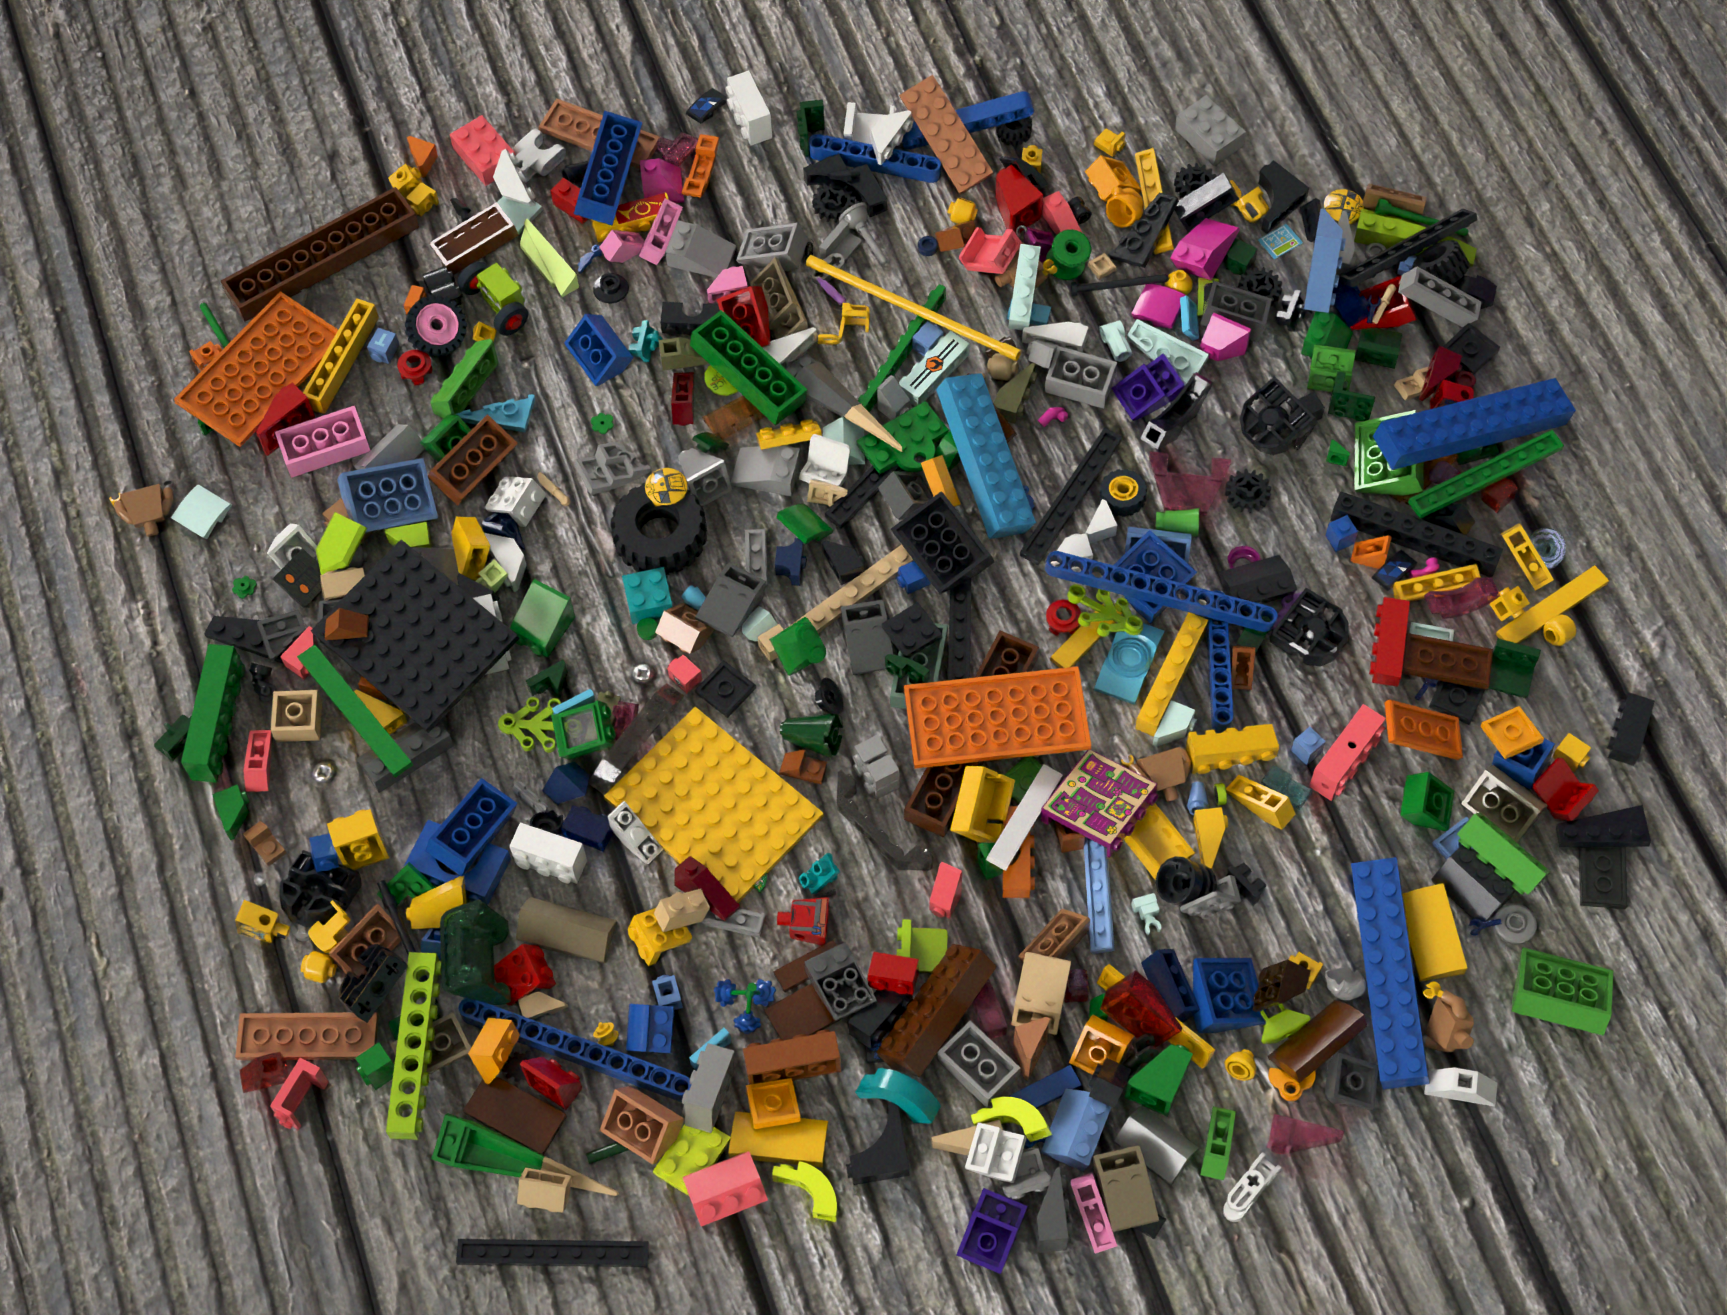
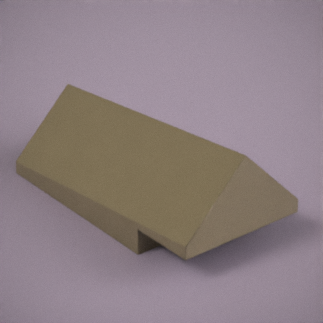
M775 257L750 282V285L762 286L768 305L769 329L773 330L776 339L806 330L808 325L778 258Z
M529 897L520 908L516 939L537 944L542 949L605 963L617 920Z

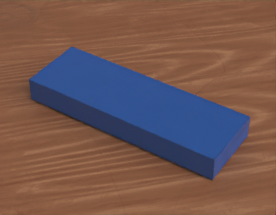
M1069 1065L1009 1095V1097L1022 1099L1033 1105L1036 1109H1039L1061 1098L1065 1089L1076 1090L1082 1084L1072 1066Z

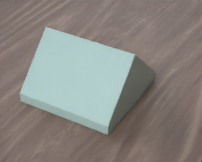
M844 417L823 427V437L851 447L849 465L865 464V455L859 449L856 442L864 437L863 428Z

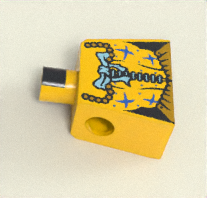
M246 900L243 901L235 919L238 934L272 943L275 936L287 939L291 928L280 923L278 913Z

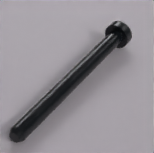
M1162 274L1079 285L1076 282H1071L1072 296H1078L1077 293L1164 283L1169 281L1168 275Z

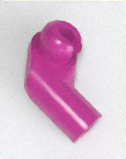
M1051 407L1037 421L1045 428L1052 419H1059L1061 422H1064L1068 418V413L1062 407Z
M1429 558L1426 561L1427 567L1424 569L1410 570V579L1436 573L1440 567L1436 558Z

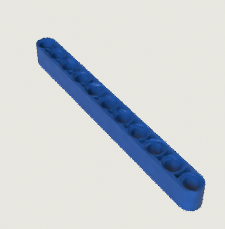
M1060 551L1051 552L1045 563V571L1052 577L1262 632L1270 631L1278 617L1276 610L1267 605ZM1057 561L1060 563V566L1055 567L1050 562ZM1072 567H1079L1081 572L1073 571ZM1099 572L1102 577L1097 578L1092 573ZM1114 578H1121L1123 583L1115 582ZM1135 583H1141L1144 588H1137ZM1156 589H1163L1165 594L1157 593ZM1177 594H1183L1186 599H1179ZM1198 600H1205L1208 605H1201ZM1219 605H1225L1228 611L1221 610ZM1240 611H1247L1250 616H1243ZM1267 616L1271 621L1265 622L1261 617Z
M464 998L459 1003V1013L463 1021L469 1025L482 1029L486 1019L491 1015L497 1016V1019L512 1020L513 1023L518 1024L516 1027L520 1034L518 1043L673 1100L682 1102L684 1092L676 1091L680 1085L688 1086L687 1090H690L692 1085L690 1084V1079L685 1075L475 998ZM468 1008H476L472 1014H465ZM535 1030L539 1032L538 1035L533 1038L528 1037V1034L531 1031ZM554 1038L560 1039L556 1045L549 1044L550 1040ZM574 1046L581 1047L580 1051L577 1053L570 1052L571 1048ZM595 1054L602 1055V1058L598 1061L591 1060ZM620 1061L624 1063L619 1069L612 1067L615 1062ZM643 1069L645 1073L642 1076H634L636 1070ZM659 1077H664L667 1079L666 1082L661 1085L655 1083L656 1079Z

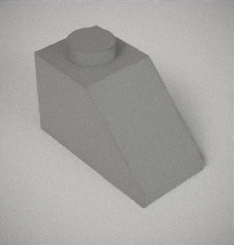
M1035 339L1033 343L1028 345V361L1049 369L1057 346L1060 345Z
M890 375L877 388L878 410L893 420L910 410V399L896 378Z

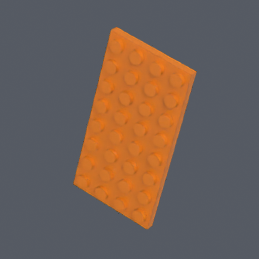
M280 291L174 398L175 404L241 447L257 431L275 395L291 382L299 387L318 367L338 329Z
M1079 666L904 685L914 769L1091 750Z

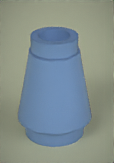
M1197 781L1191 784L1187 808L1192 815H1194L1195 810L1209 809L1205 784L1203 782Z

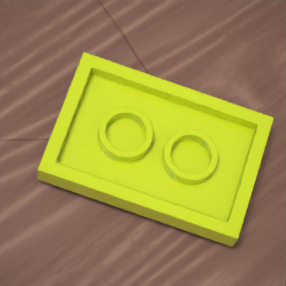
M684 1124L677 1140L665 1152L654 1168L653 1174L689 1196L682 1177L716 1164L730 1143L731 1137L715 1127L712 1133L685 1126Z

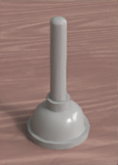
M861 202L849 207L840 215L839 222L843 219L849 222V229H856L857 232H860L880 264L885 265L888 260L867 229L868 212L866 204Z

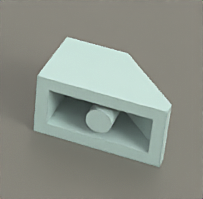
M1171 700L1154 735L1153 746L1158 747L1173 740L1185 738L1188 730L1193 731L1197 721L1194 718L1195 710Z

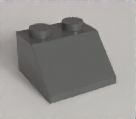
M893 471L878 487L882 498L888 503L892 509V514L898 520H903L933 498L931 491L918 473Z

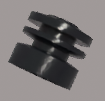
M1177 856L1167 859L1161 865L1155 882L1161 899L1180 907L1209 893L1216 892L1217 888L1216 876L1211 868Z

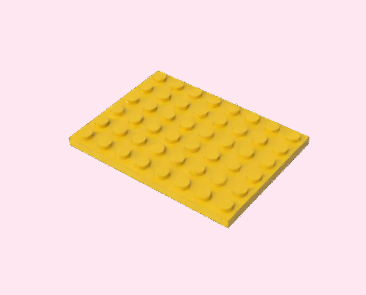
M694 707L604 795V799L615 809L625 801L663 850L679 864L691 856L707 867L737 903L824 817V813L697 707Z

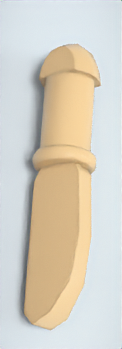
M1390 284L1387 287L1383 297L1380 299L1381 304L1372 320L1375 324L1378 323L1386 306L1390 304L1389 301L1396 291L1394 284Z
M539 472L538 480L552 496H555L563 506H569L571 503L570 498L560 491V488L542 472Z

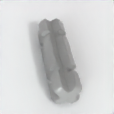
M518 781L513 786V792L520 796L529 807L535 809L536 813L549 811L548 805L543 801L541 802V799L529 788H526V785L521 781Z

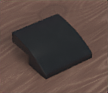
M1004 156L999 158L1005 169L1012 164L1036 188L1042 189L1048 185L1043 176L1024 160Z

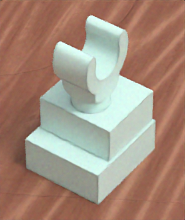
M1155 893L1134 898L1131 907L1133 913L1139 912L1141 920L1145 919V933L1147 935L1150 934L1149 926L1154 925L1157 931L1160 932L1161 924L1155 920V916H1158L1160 910Z

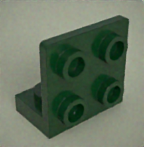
M823 99L799 102L800 110H796L800 150H804L805 157L809 156L808 132L825 130Z
M1380 328L1361 329L1354 360L1395 369L1402 333Z
M1337 371L1328 414L1336 417L1352 418L1356 421L1369 420L1375 396L1346 391L1348 381H1344L1346 373Z
M1497 639L1493 649L1488 689L1527 698L1541 650Z

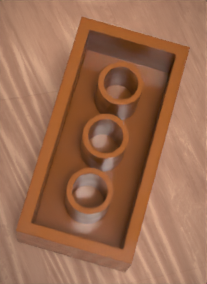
M487 414L430 470L428 479L458 506L515 449L518 442Z
M820 1030L815 1035L799 1034L794 1036L793 1039L784 1040L778 1038L770 1041L768 1044L752 1043L747 1048H743L749 1085L792 1078V1081L841 1072L840 1054L835 1031Z

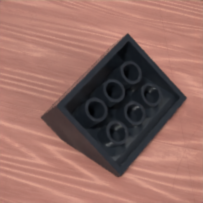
M942 491L890 529L939 594L973 578L994 563L991 554Z

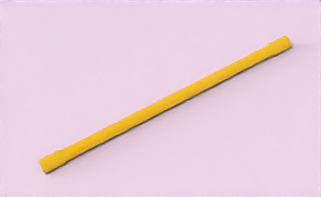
M813 255L807 258L806 266L816 271L828 274L993 349L1014 361H1018L1022 351L1014 346L993 339L832 266Z

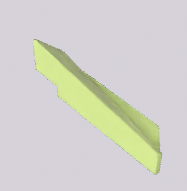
M525 219L520 246L549 285L552 288H557L561 297L578 289L579 284L576 273L528 219Z

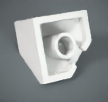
M289 524L279 533L267 552L280 569L302 548L318 562L316 554L317 545L297 524Z

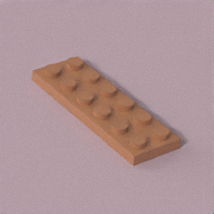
M933 74L899 95L907 110L912 112L913 120L936 157L940 160L942 167L960 195L994 175Z
M556 98L538 128L544 134L592 151L603 115ZM640 130L630 166L641 170L640 160L651 159L661 142L660 137Z
M353 1012L240 1013L235 1058L237 1060L355 1059L377 1043L379 1015L375 1012L369 1022L366 1023Z

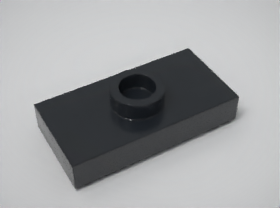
M1317 198L1300 207L1306 238L1309 242L1315 241L1320 209H1322L1321 202Z

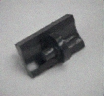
M1295 290L1293 295H1284L1282 307L1287 309V311H1278L1276 314L1277 323L1286 325L1290 332L1295 331L1298 321L1308 319L1312 315V310L1304 309L1305 302L1300 297L1301 290Z
M1245 863L1236 867L1230 866L1227 869L1228 873L1226 876H1235L1241 902L1246 898L1254 906L1258 903L1260 895L1266 888V884L1260 878L1250 883L1246 878L1252 871Z

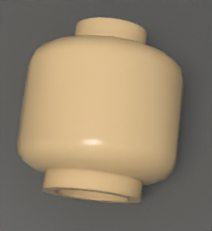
M995 353L988 360L987 371L993 379L1009 381L1018 373L1019 363L1000 353Z

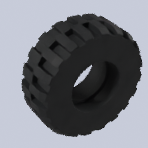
M643 483L642 486L634 487L629 490L627 495H623L619 499V505H616L613 509L610 525L618 556L622 557L623 562L627 566L632 565L633 569L637 572L664 567L666 575H669L671 572H680L683 570V567L686 565L690 566L695 562L694 558L700 556L703 546L706 544L707 525L703 506L700 505L699 499L696 495H691L689 489H687L685 497L677 503L655 506L647 496L645 483ZM655 518H668L678 524L677 529L671 535L661 539L648 538L640 533L644 524Z

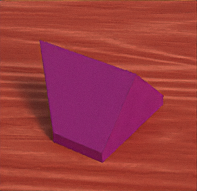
M1026 227L1028 231L1025 232L1024 230V244L1041 247L1039 261L1043 264L1046 261L1048 251L1052 248L1054 237L1050 232Z

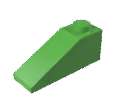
M1213 1106L1200 1175L1224 1180L1229 1161L1236 1111Z

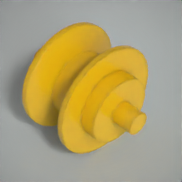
M600 1022L593 1033L594 1038L599 1039L598 1044L603 1046L614 1045V1042L619 1037V1033L613 1030V1023L602 1024Z

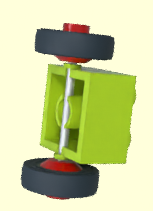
M479 261L470 264L461 272L457 281L458 287L466 295H475L481 292L482 298L497 314L493 324L501 335H512L524 326L529 313L524 307L525 299L521 294L522 287L518 281L511 279L505 267L501 268L497 262L489 267L484 262Z

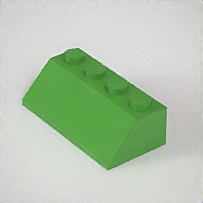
M493 340L477 341L471 348L467 349L462 361L456 364L451 376L444 380L440 391L434 394L431 399V407L435 415L444 419L447 415H455L465 410L499 363Z

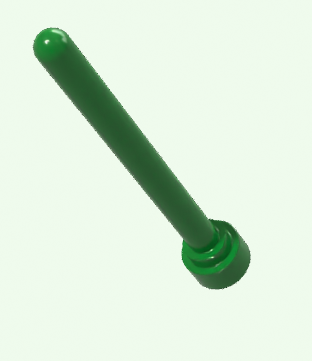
M1381 198L1375 207V214L1383 216L1384 214H1392L1429 226L1440 221L1391 206L1388 200ZM1462 228L1455 233L1466 236L1469 231L1467 228Z
M201 303V311L221 345L225 348L230 343L208 305Z

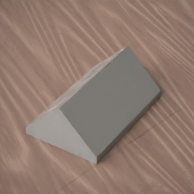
M397 424L354 467L360 470L415 460L426 449L420 443L422 440L409 425Z
M1142 1105L1129 1116L1114 1140V1143L1122 1149L1139 1145L1146 1167L1170 1185L1199 1149Z

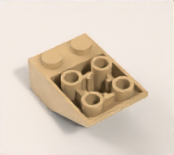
M1031 952L1025 953L1011 1025L1019 1026L1043 1017L1051 1018L1049 1033L1057 1035L1071 961Z

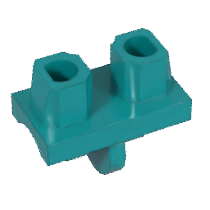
M643 320L640 327L633 328L632 335L638 343L630 344L628 351L633 357H640L643 362H650L652 351L659 347V340H663V338L659 336L658 331L650 327L648 320Z
M826 853L820 860H816L806 873H802L799 876L802 887L809 888L811 894H817L828 883L834 882L840 873V870L833 863L831 853Z

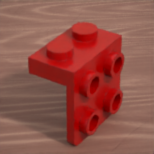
M1557 758L1533 784V789L1539 798L1548 805L1546 808L1553 818L1567 821L1577 818L1581 810L1599 792L1595 784L1579 782L1563 758Z
M521 944L491 969L506 1004L511 1006L535 988L551 989L556 985L553 972L548 967L544 958V952L538 945Z

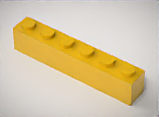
M357 298L303 391L308 397L313 411L325 414L379 319L375 304Z
M1188 612L1140 710L1135 729L1154 737L1171 700L1173 701L1206 633L1208 619Z

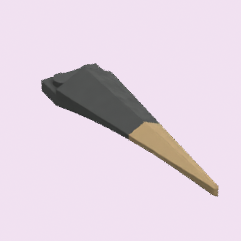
M806 353L785 368L808 389L806 399L846 418L902 452V446L821 362H817Z

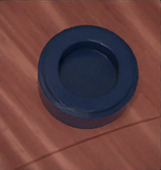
M924 236L918 241V251L921 255L932 256L937 252L938 242L934 237Z

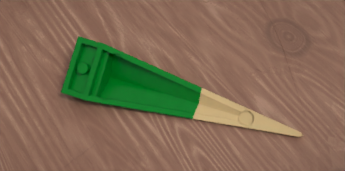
M449 1113L444 1116L432 1160L452 1167L521 1177L525 1168L570 1175V1187L613 1196L619 1194L618 1191L472 1120L469 1121Z

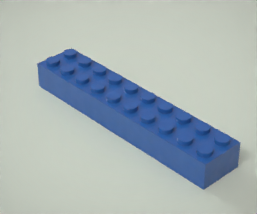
M1553 378L1382 421L1375 431L1373 438L1389 466L1394 470L1564 426L1576 410L1557 379Z
M1397 857L1351 863L1382 1088L1392 1089L1430 1084Z

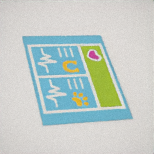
M1287 224L1258 239L1260 244L1274 259L1303 243Z

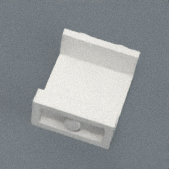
M848 102L844 139L872 144L871 129L879 118L884 115L856 113V103ZM890 105L889 114H893L894 106Z

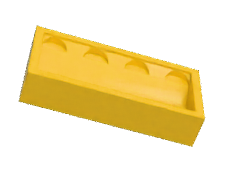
M1156 803L1147 808L1144 818L1141 821H1137L1132 834L1124 838V841L1155 880L1158 870L1167 859L1175 856L1190 859L1195 854Z
M1444 883L1403 893L1410 948L1419 981L1465 974L1467 965Z
M735 1111L728 1152L729 1157L732 1158L749 1151L754 1161L798 1165L800 1161L813 1167L823 1168L828 1121L801 1118L800 1122L754 1129L751 1113Z

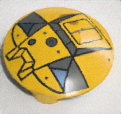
M1346 189L1331 192L1324 201V209L1335 221L1339 222L1342 211H1347L1349 224H1354L1357 221L1364 206L1362 205L1363 200L1358 194Z
M662 468L654 471L647 478L645 491L655 506L671 505L685 497L687 481L678 470Z

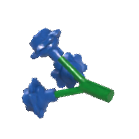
M726 979L725 981H718L717 987L714 988L715 1001L720 1002V1005L725 1007L726 1005H733L734 999L738 995H745L747 998L746 1010L744 1014H740L733 1021L735 1023L734 1027L738 1028L740 1032L750 1034L761 1027L760 1018L754 1017L751 1011L752 999H754L755 1005L761 1004L767 1007L769 1002L775 1000L774 993L776 988L772 986L771 981L758 979L757 984L749 983L746 990H736V984L731 983L730 979Z

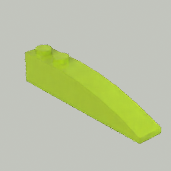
M1361 209L1354 242L1365 245L1380 243L1388 249L1427 227L1392 214H1384L1383 216L1375 214L1374 210ZM1450 236L1439 241H1457L1468 259L1470 267H1473L1477 248Z

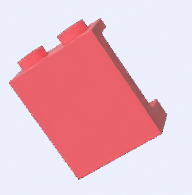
M977 227L958 258L968 271L1003 274L1018 251L1022 241L1012 229H1006L1003 236L987 235L980 227Z
M299 1058L270 1105L275 1113L274 1117L279 1119V1124L285 1128L291 1129L294 1127L298 1130L300 1129L301 1124L294 1113L311 1085L313 1084L324 1090L329 1083L320 1067Z

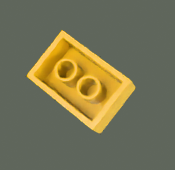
M371 809L359 810L354 815L345 818L338 817L332 822L327 823L333 846L343 866L357 870L389 859L382 833Z

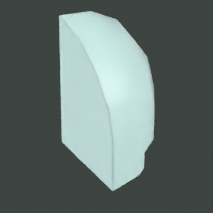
M758 606L743 623L742 632L749 640L758 641V636L778 624L770 612Z

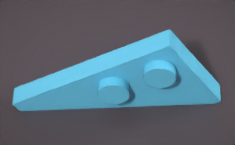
M528 395V398L518 401L510 399L503 403L498 402L483 406L484 409L473 412L469 409L455 415H459L465 423L477 425L488 414L503 429L526 432L535 402V395Z

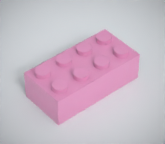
M355 405L275 432L291 478L371 451Z

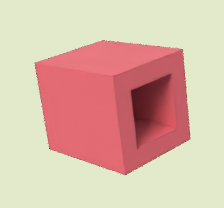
M684 655L672 660L667 668L669 678L686 694L702 681L701 670Z

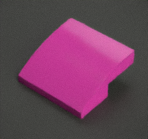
M1147 284L1131 314L1133 319L1152 321L1155 327L1172 329L1181 311L1180 298L1186 295L1165 286Z

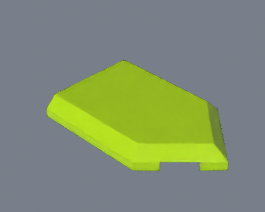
M334 512L316 548L321 575L349 566L367 527Z

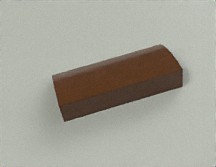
M496 202L429 244L447 271L451 270L454 275L519 236L512 221Z
M1334 1000L1269 1054L1268 1059L1300 1083L1367 1027L1365 1016L1354 1007L1342 1001Z

